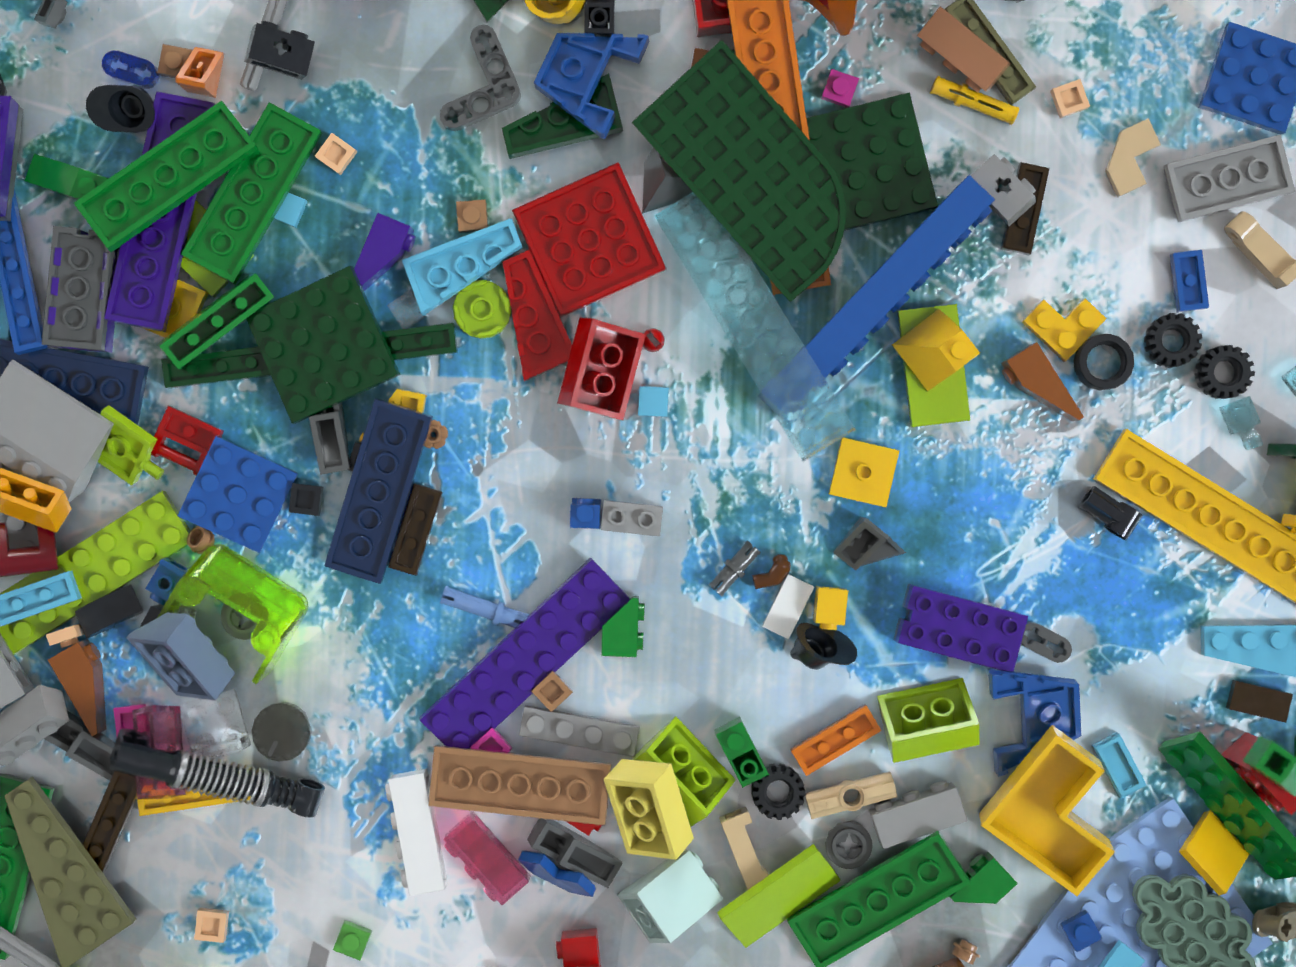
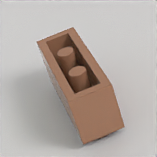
M941 6L917 35L923 40L919 44L932 56L937 51L945 58L942 64L954 74L959 70L968 77L965 83L976 92H979L981 89L988 92L1011 64Z

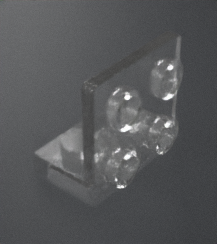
M235 689L222 692L216 701L196 699L178 706L190 751H188L189 756L195 753L196 758H198L201 754L204 759L208 755L210 760L213 757L217 758L242 751L251 745Z

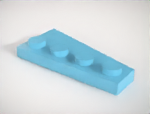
M510 218L403 259L402 262L421 314L423 316L521 250L523 246L514 222Z
M1296 624L1200 626L1201 655L1296 677Z

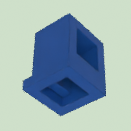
M572 498V504L570 505V528L600 529L601 499Z
M170 557L162 558L159 562L160 565L145 589L151 592L149 597L161 605H165L167 602L170 604L176 603L195 572ZM164 578L168 579L170 583L167 589L161 585Z

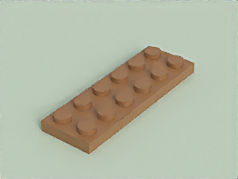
M437 745L434 746L428 806L605 825L609 795L603 779L611 771L612 764Z

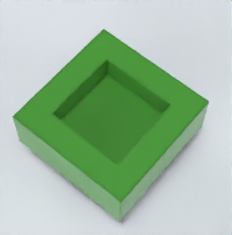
M345 920L333 951L360 961L372 930Z

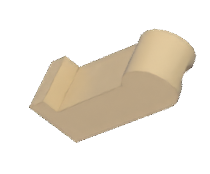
M1241 211L1224 227L1226 234L1233 241V244L1276 289L1288 286L1296 278V260L1260 226L1253 216Z
M745 806L723 815L719 819L746 887L749 890L766 878L769 873L766 868L760 865L746 831L745 825L752 823V820Z

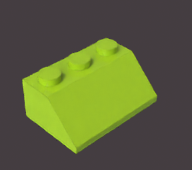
M963 678L877 696L884 733L893 763L980 745L979 721Z
M674 717L632 759L672 764L690 827L706 818L736 781L677 717Z

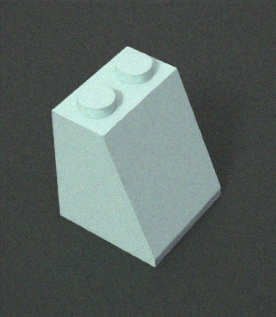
M690 850L683 851L677 860L667 859L617 894L650 943H672L723 899L718 892L720 888L717 882L711 876H707L702 868L703 863L701 859Z

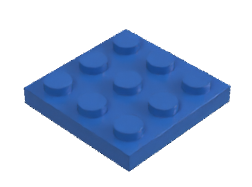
M1233 22L1227 23L1198 108L1279 135L1286 133L1296 103V43Z
M216 435L177 516L260 553L298 473Z

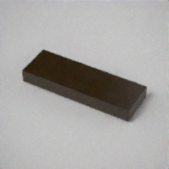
M1023 162L1019 163L1016 177L1020 181L1025 178L1035 188L1036 191L1033 194L1035 195L1036 203L1010 226L1006 224L1001 250L1025 255L1031 254L1050 168Z
M414 483L390 559L389 568L414 576L418 575L441 501L442 491Z

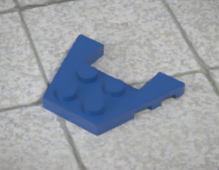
M557 33L534 81L535 88L600 138L606 139L616 117L615 112L589 102L610 56L613 55L640 64L650 42L649 36L638 34L637 37H623V34H612L611 37H595L594 33Z
M993 669L988 670L989 694L993 699L1020 694L1022 743L993 748L994 771L998 777L1008 774V769L1020 764L1051 725L1055 726L1072 740L1081 737L1079 683L1075 679Z

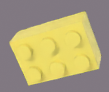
M621 759L603 780L627 854L677 860L694 837L672 764Z

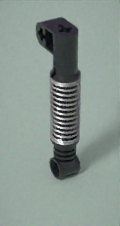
M133 729L119 730L110 756L112 771L165 782L167 787H172V789L179 787L180 790L185 788L187 792L192 790L193 793H196L198 791L201 795L203 793L207 796L212 794L214 798L216 796H219L220 799L225 797L227 801L229 799H232L233 802L238 800L239 803L245 802L247 805L251 803L257 807H265L272 804L276 807H288L294 814L309 818L316 816L325 791L324 785L311 779L299 778L294 781L285 777L279 778L273 771L265 768L261 769L259 767L255 772L254 766L249 770L248 765L242 768V764L239 763L236 767L235 762L229 765L228 760L223 764L222 759L216 762L215 757L209 761L208 755L203 759L201 754L198 758H196L195 753L189 756L188 751L177 749L174 752L152 748L149 737Z

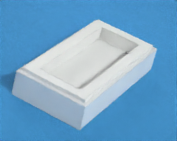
M787 574L762 627L789 639L814 586Z

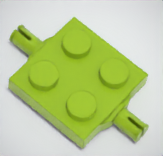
M110 405L104 408L100 415L113 422L114 425L98 462L131 486L139 480L143 470L156 480L160 479L165 470L151 461V452L157 438Z

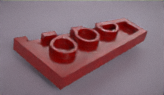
M530 250L503 261L524 381L567 363L572 348V343Z

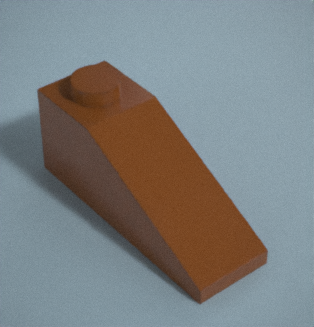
M1037 342L1030 344L1001 363L1004 367L1002 374L1010 385L1014 384L1019 390L1070 421H1079L1084 418Z
M87 639L77 642L48 659V662L91 736H95L106 730L103 666L99 660L101 655L98 648Z

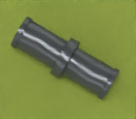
M746 541L731 560L727 559L724 562L726 566L708 585L723 597L724 593L737 578H742L745 575V569L761 552L755 546L753 548L749 541Z

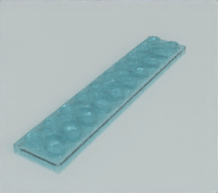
M692 192L654 215L802 461L853 432L855 427L748 254L698 197Z

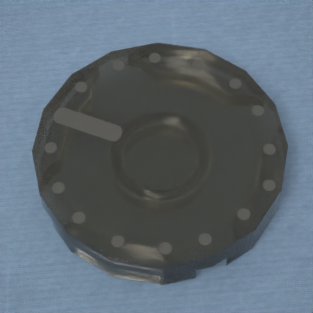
M287 702L272 704L261 710L254 719L251 730L253 743L257 750L267 759L278 762L288 761L300 755L309 745L312 735L310 722L305 711L297 705Z

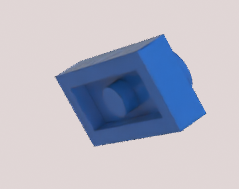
M1202 250L1170 254L1176 312L1209 308Z

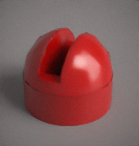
M655 328L646 330L643 333L646 334L643 348L648 352H658L664 346L665 338L663 333ZM649 333L660 343L658 346L655 347L647 337Z

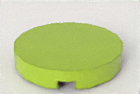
M487 280L474 281L459 291L453 304L454 319L459 328L469 336L479 339L492 338L501 333L508 325L512 313L510 299L504 289Z

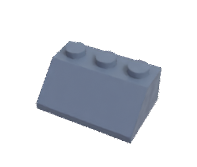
M165 613L131 632L126 637L177 696L216 701L235 674L228 665L227 658L217 652L212 645V640L198 629L195 619L186 613Z

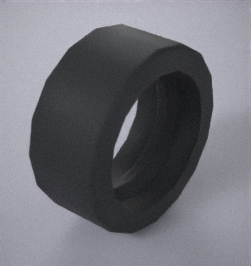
M1101 334L1087 339L1078 348L1074 357V370L1079 380L1088 388L1099 391L1114 389L1124 384L1131 376L1135 364L1134 355L1129 344L1121 337L1112 334ZM1099 345L1111 346L1120 356V369L1110 379L1102 380L1096 378L1087 368L1088 354Z

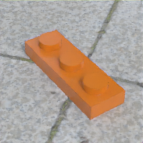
M864 704L790 750L807 776L882 730L867 705Z

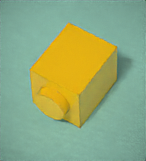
M816 586L813 621L820 623L819 628L837 630V625L845 626L848 590L845 588Z

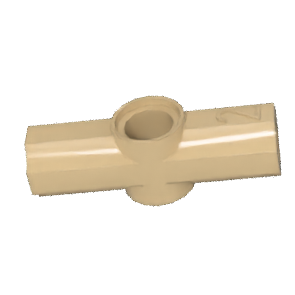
M889 771L854 781L845 780L839 785L805 793L810 817L815 819L846 810L857 811L862 806L897 798V793L891 772ZM856 789L858 796L854 801L847 802L843 799L844 793L847 790Z

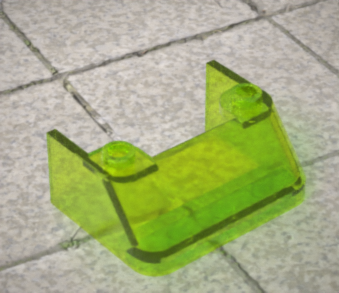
M216 544L207 548L177 582L158 617L165 613H178L182 605L195 606L201 603L208 593L255 622L257 626L251 635V643L256 651L266 656L252 679L253 683L258 684L272 672L308 611V600L301 592L229 547Z

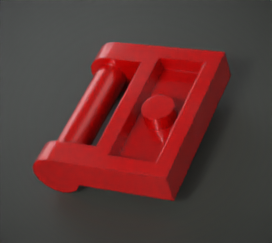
M168 406L154 435L157 441L151 455L166 458L192 470L193 475L197 476L215 436L222 437L224 430L179 409ZM166 437L200 452L199 459L196 460L165 446Z

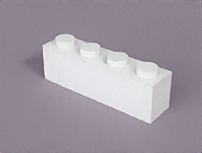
M426 768L393 774L388 779L389 783L385 785L387 800L392 801L394 812L391 813V824L393 830H398L399 841L396 842V852L398 859H403L405 870L401 871L403 887L408 888L409 896L445 890L448 881L435 809L433 806H428L430 794L428 770Z

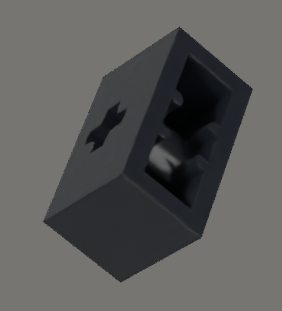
M262 21L261 24L256 23L252 27L244 62L302 80L307 76L315 41L309 40L308 35L294 30L287 33L279 30L277 24ZM279 42L283 44L282 49L286 50L282 55H279L278 49L273 47Z

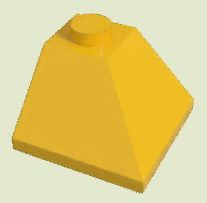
M940 309L936 310L892 344V347L926 391L938 385L980 354L965 332Z

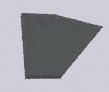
M654 148L644 162L642 213L690 199L694 195Z
M860 517L833 553L854 570H857L860 566L905 554L906 552L870 520Z

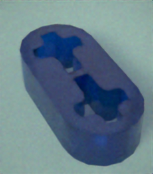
M115 50L106 53L102 59L101 65L104 72L115 80L149 89L157 85L160 79V75L157 73L158 68L146 59ZM119 59L122 64L127 66V70L121 68L115 70L111 67V63L117 62ZM147 67L151 76L150 78L145 77L142 81V77L134 73L135 69L145 71Z

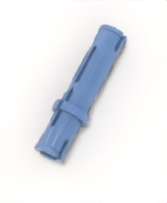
M445 586L440 604L493 620L492 624L498 625V623L513 628L519 626L529 615L528 613L505 607L503 602L499 601V604L449 588V586Z

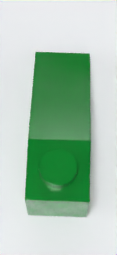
M34 154L24 181L78 200L109 178Z

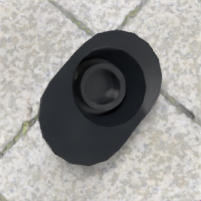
M98 86L89 93L86 99V110L89 118L103 130L112 132H144L152 126L155 120L154 101L147 91L138 86Z
M801 623L796 628L797 639L790 655L793 659L801 661L810 669H821L830 663L849 665L856 660L857 649L849 637L842 632L821 629L819 626L809 623Z

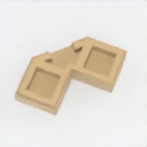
M1149 118L1119 132L1114 151L1105 170L1117 198L1147 184L1135 157L1161 145Z

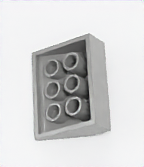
M12 360L0 377V463L19 475L63 490L68 501H72L86 490L114 423L15 360Z

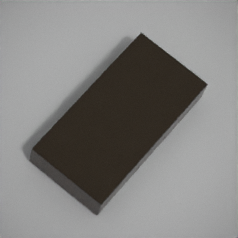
M1232 680L1226 708L1286 723L1293 694Z

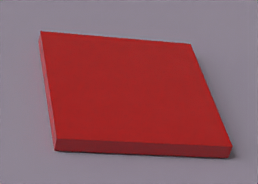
M619 162L512 210L560 318L667 270Z

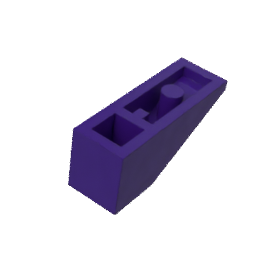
M377 212L354 268L363 291L404 257L406 251H411L416 239L411 226Z

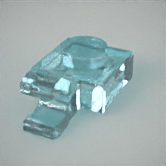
M1250 396L1219 408L1230 435L1239 432L1246 450L1263 445L1259 433L1253 427L1260 424L1261 421Z

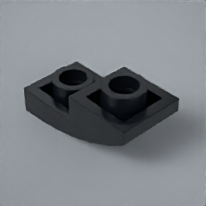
M615 0L585 1L584 33L614 34Z
M131 584L75 611L86 639L115 627V624L143 613V609Z

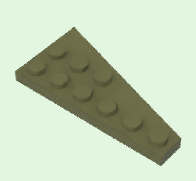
M32 776L6 794L5 799L61 967H69L134 923L136 917Z

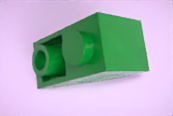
M639 596L630 598L622 608L603 624L601 656L637 657V650H643L644 633L638 632V621H644L645 603H639Z
M741 717L714 730L742 788L769 775Z
M1259 736L1242 762L1296 797V757L1275 742Z
M986 852L984 855L979 854L971 861L970 868L965 872L971 884L949 897L954 902L996 904L1018 883L989 852Z

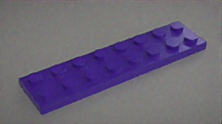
M156 91L153 103L155 120L152 126L147 129L142 155L206 112L215 103ZM197 193L121 245L104 316L105 320L166 332L183 258L181 253L186 245Z
M590 558L528 615L525 621L513 629L419 717L420 722L445 746L471 749L470 747L492 727L495 729L533 694L531 690L552 671L556 672L602 629L603 624L630 600V597Z

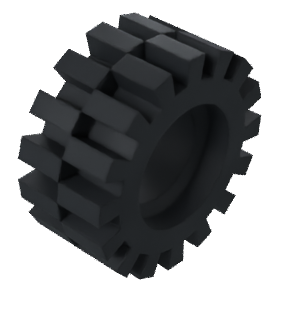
M1169 313L1156 319L1147 328V335L1144 337L1146 347L1144 348L1146 352L1150 353L1149 358L1157 361V365H1165V368L1179 367L1197 356V350L1201 349L1202 346L1199 343V340L1202 339V333L1198 334L1197 330L1200 327L1198 324L1194 325L1192 323L1194 320L1191 317L1185 318V314L1182 313L1177 315ZM1167 330H1176L1182 335L1183 345L1180 350L1172 352L1163 346L1162 336Z
M1233 345L1218 346L1205 351L1206 354L1199 357L1201 361L1196 363L1195 369H1198V373L1194 374L1195 379L1199 378L1200 381L1197 383L1198 387H1203L1205 389L1203 393L1212 395L1211 398L1215 399L1233 398L1246 392V387L1251 386L1253 382L1250 380V377L1255 376V371L1250 369L1251 366H1254V363L1247 360L1250 355L1247 352L1242 353V348L1233 347ZM1221 361H1227L1234 367V377L1227 384L1219 382L1214 375L1215 366Z
M781 763L779 765L769 764L770 767L766 768L769 775L753 782L751 785L754 804L759 812L764 813L770 819L772 817L776 818V820H782V817L788 819L792 817V813L795 812L797 814L800 805L803 806L805 789L803 781L799 774L790 766L786 767L785 764ZM774 781H783L789 786V795L782 802H773L767 796V788Z

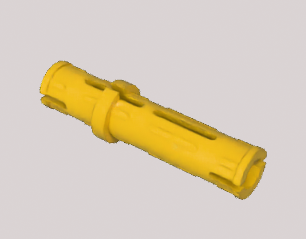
M938 75L936 76L930 90L931 94H936L953 101V105L957 107L963 105L1007 122L1010 125L1014 123L1019 107L968 88V84L962 83L959 85ZM949 90H952V91H954V92H957V93H959V94H961V95H958V94H955V93H953V92H950ZM978 101H980V102H982V103H985V104H987V105H990V106H992V107L998 108L999 110H996V109L991 108V107H989V106H986V105H983V104H981V103H978Z

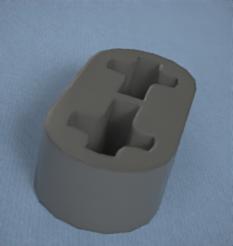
M1034 622L1026 623L1025 631H1032L1035 627V634L1040 636L1042 640L1040 643L1035 640H1030L1027 643L1028 637L1023 634L1021 644L1024 647L1057 663L1064 662L1071 656L1072 646L1066 638ZM1048 641L1053 644H1058L1061 641L1060 647L1064 649L1063 653H1056L1055 656H1052L1054 651L1046 646Z

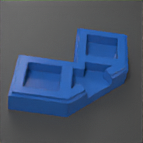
M530 851L521 852L518 861L533 875L570 893L593 897L596 887L583 873L559 869L545 854Z

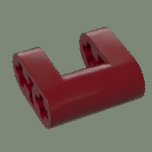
M1 522L0 577L58 570L55 532L37 526L39 545L10 549L6 522Z

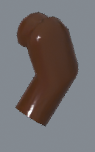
M778 554L774 556L773 566L769 572L753 575L755 589L776 586L782 583L791 568V563L786 555Z

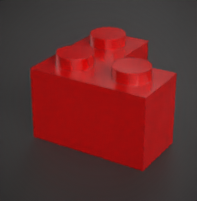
M597 928L562 931L561 941H556L557 958L563 959L564 967H601Z

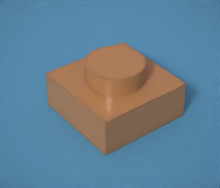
M163 44L157 73L161 76L175 78L193 50Z
M486 200L456 202L459 233L475 232L488 227Z
M554 671L531 690L550 712L556 709L573 693V690Z

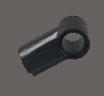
M1092 486L1084 495L1079 505L1085 512L1104 523V527L1108 531L1125 541L1143 517L1133 507L1124 502H1118L1096 486Z

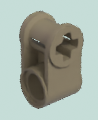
M1281 902L1275 906L1258 910L1252 921L1254 933L1260 937L1275 936L1278 940L1284 942L1296 938V903Z

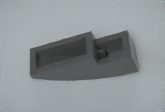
M341 402L309 417L320 475L350 469L348 440Z
M67 711L69 721L58 728L55 733L44 739L65 750V755L111 780L114 771L111 770L110 756L115 742L102 733L91 736L83 720Z
M539 818L527 838L533 849L557 860L559 865L569 870L583 873L588 879L606 888H609L623 864L621 860L601 847L551 819Z

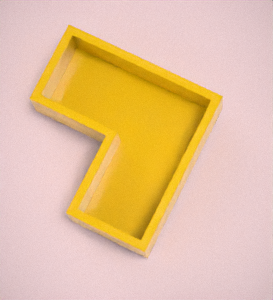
M1051 725L979 812L981 826L1075 896L1082 892L1115 853L1109 838L1072 812L1073 808L1105 770L1097 757Z

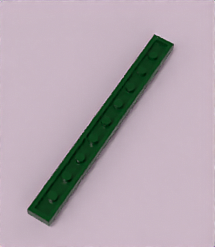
M454 323L382 332L394 361L458 353ZM259 347L199 354L179 370L173 366L168 358L161 359L164 386L167 389L271 376Z

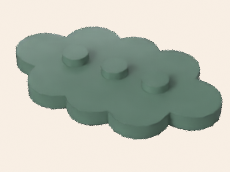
M1189 874L1178 875L1169 883L1157 875H1146L1137 880L1133 887L1132 896L1134 903L1143 912L1137 920V935L1145 945L1158 949L1159 958L1167 967H1256L1254 959L1246 951L1252 941L1251 926L1241 916L1231 913L1229 903L1225 898L1217 893H1207L1206 887L1201 880Z

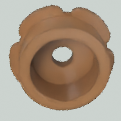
M432 420L424 445L426 448L434 447L439 449L445 445V440L448 438V430L445 426L441 425V422ZM435 432L436 437H431V433Z
M200 526L193 528L187 537V545L194 553L197 552L198 554L209 551L215 542L214 534Z
M961 939L960 943H953L955 947L951 954L972 965L976 957L980 958V955L976 953L978 947L964 939Z

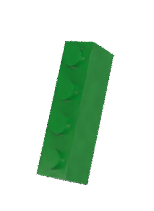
M251 273L159 342L157 346L173 366L179 370L273 299L274 296L256 273Z

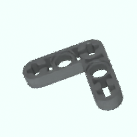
M488 25L475 27L471 32L470 40L489 85L448 102L440 110V120L445 128L450 131L466 128L510 109L520 101L521 93L495 31ZM482 33L486 37L492 36L488 39L492 52L488 54L482 43H476L480 40L479 35ZM493 59H499L504 63V68L499 74H492L487 69L488 63ZM508 87L509 90H515L512 93V99L507 100L506 97L498 98L496 100L499 105L494 107L493 100L489 95L490 92H494V96L497 97L503 94L502 88ZM479 97L487 99L489 103L487 110L481 113L474 111L472 108L473 101ZM467 104L468 111L472 115L471 118H467L466 113L458 116L459 122L453 124L451 120L446 121V118L450 116V110L460 113L465 111L462 105Z

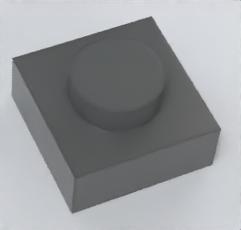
M43 0L34 20L44 26L56 29L57 25L62 23L66 16L65 7L68 2L65 0Z

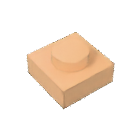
M1081 79L1053 88L1050 91L1060 119L1090 107Z
M331 133L315 157L341 175L357 151Z
M80 624L46 634L49 646L60 643L61 648L79 642L78 637L84 635Z
M199 908L197 910L194 940L224 943L227 936L229 911Z

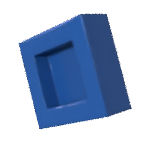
M1086 910L1060 923L1076 952L1102 939L1095 923Z

